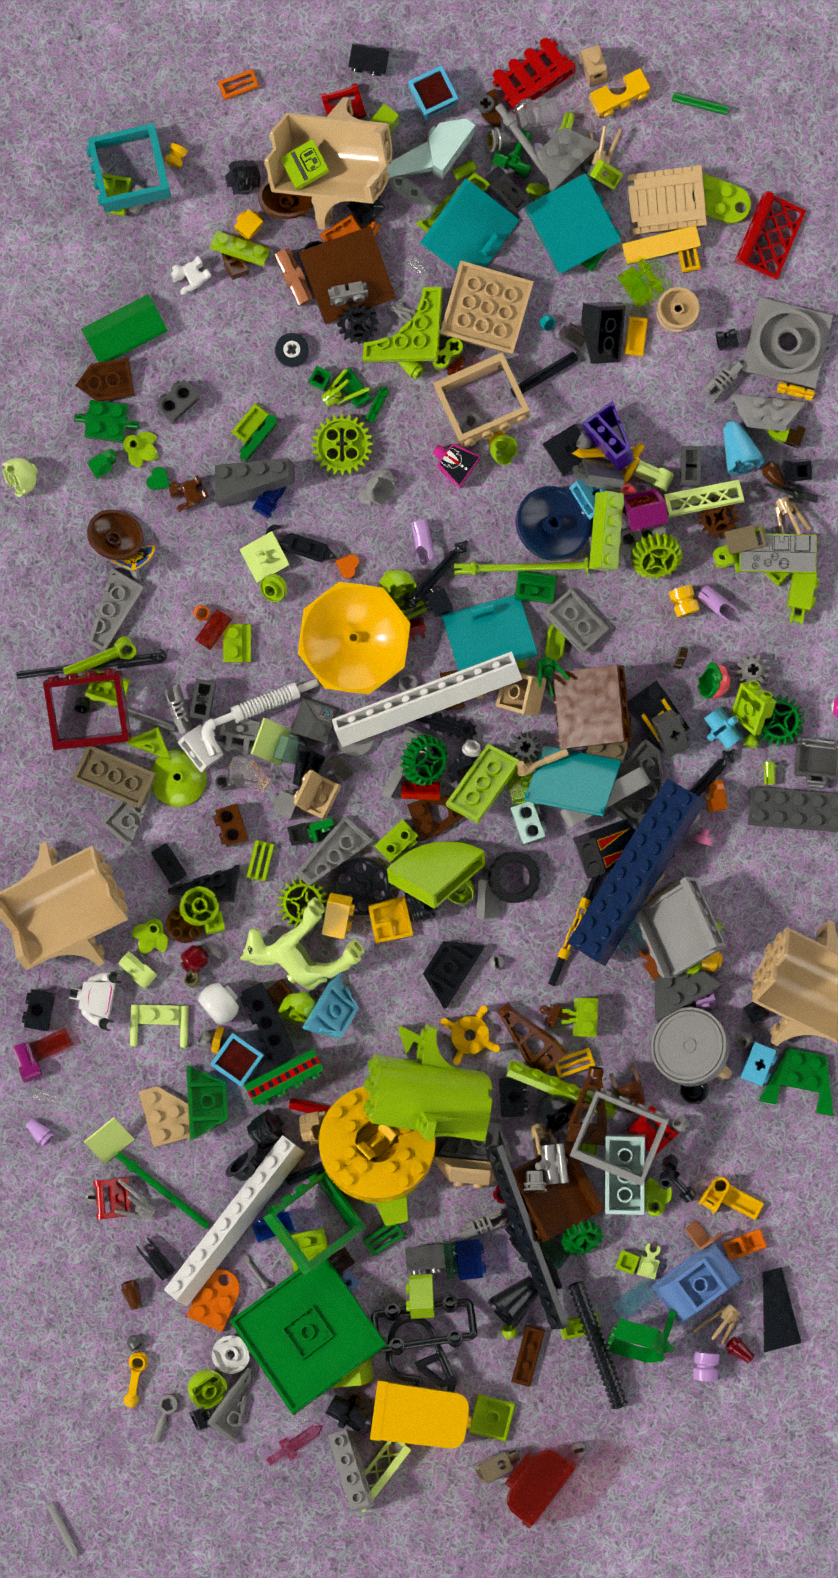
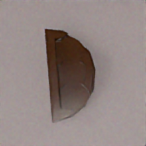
M493 89L485 94L491 96L494 100L493 110L488 114L481 113V116L493 127H501L500 114L495 108L498 105L497 89ZM483 100V103H480V105H483L484 109H487L488 106H491V104H488L487 100Z

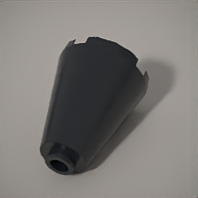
M528 1276L492 1296L488 1303L490 1307L494 1305L496 1307L494 1311L496 1315L507 1326L512 1325V1329L518 1326L539 1294L534 1286L533 1278Z

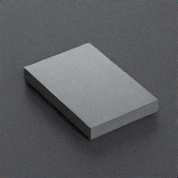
M572 588L543 612L581 655L610 630Z

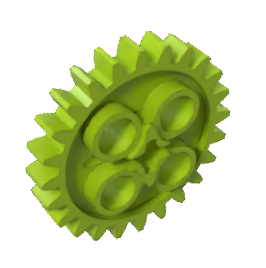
M343 414L340 415V419L333 415V421L326 418L327 424L319 423L321 430L315 429L318 436H312L316 443H312L311 447L317 449L312 454L318 455L315 459L316 462L322 461L320 468L327 466V473L333 469L334 475L338 471L341 472V476H344L345 471L351 475L352 469L359 472L358 465L363 468L365 467L363 460L369 461L366 454H372V451L368 449V447L373 446V443L368 442V440L372 439V435H366L369 429H362L364 422L357 424V417L351 421L350 415L346 419H344ZM341 428L344 429V444H347L344 446L343 462L340 461V446H337L340 444ZM350 431H354L357 434V437L353 440H349L346 437V434ZM329 432H336L338 437L335 440L328 439L327 435ZM331 450L338 453L337 458L330 459L327 456L328 452ZM349 450L357 452V456L353 459L348 458L346 454Z

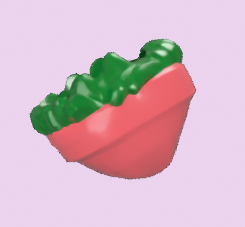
M710 662L702 676L698 678L700 684L697 688L703 698L716 699L721 697L730 689L731 679L726 668L715 662Z

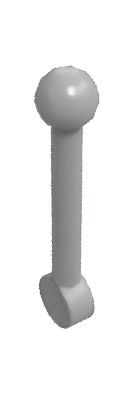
M243 1256L242 1262L247 1263L262 1283V1288L268 1289L269 1283L263 1280L251 1264L249 1256Z

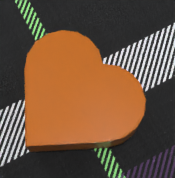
M349 554L335 560L341 575L345 579L354 577L355 568L359 565V559L356 555Z

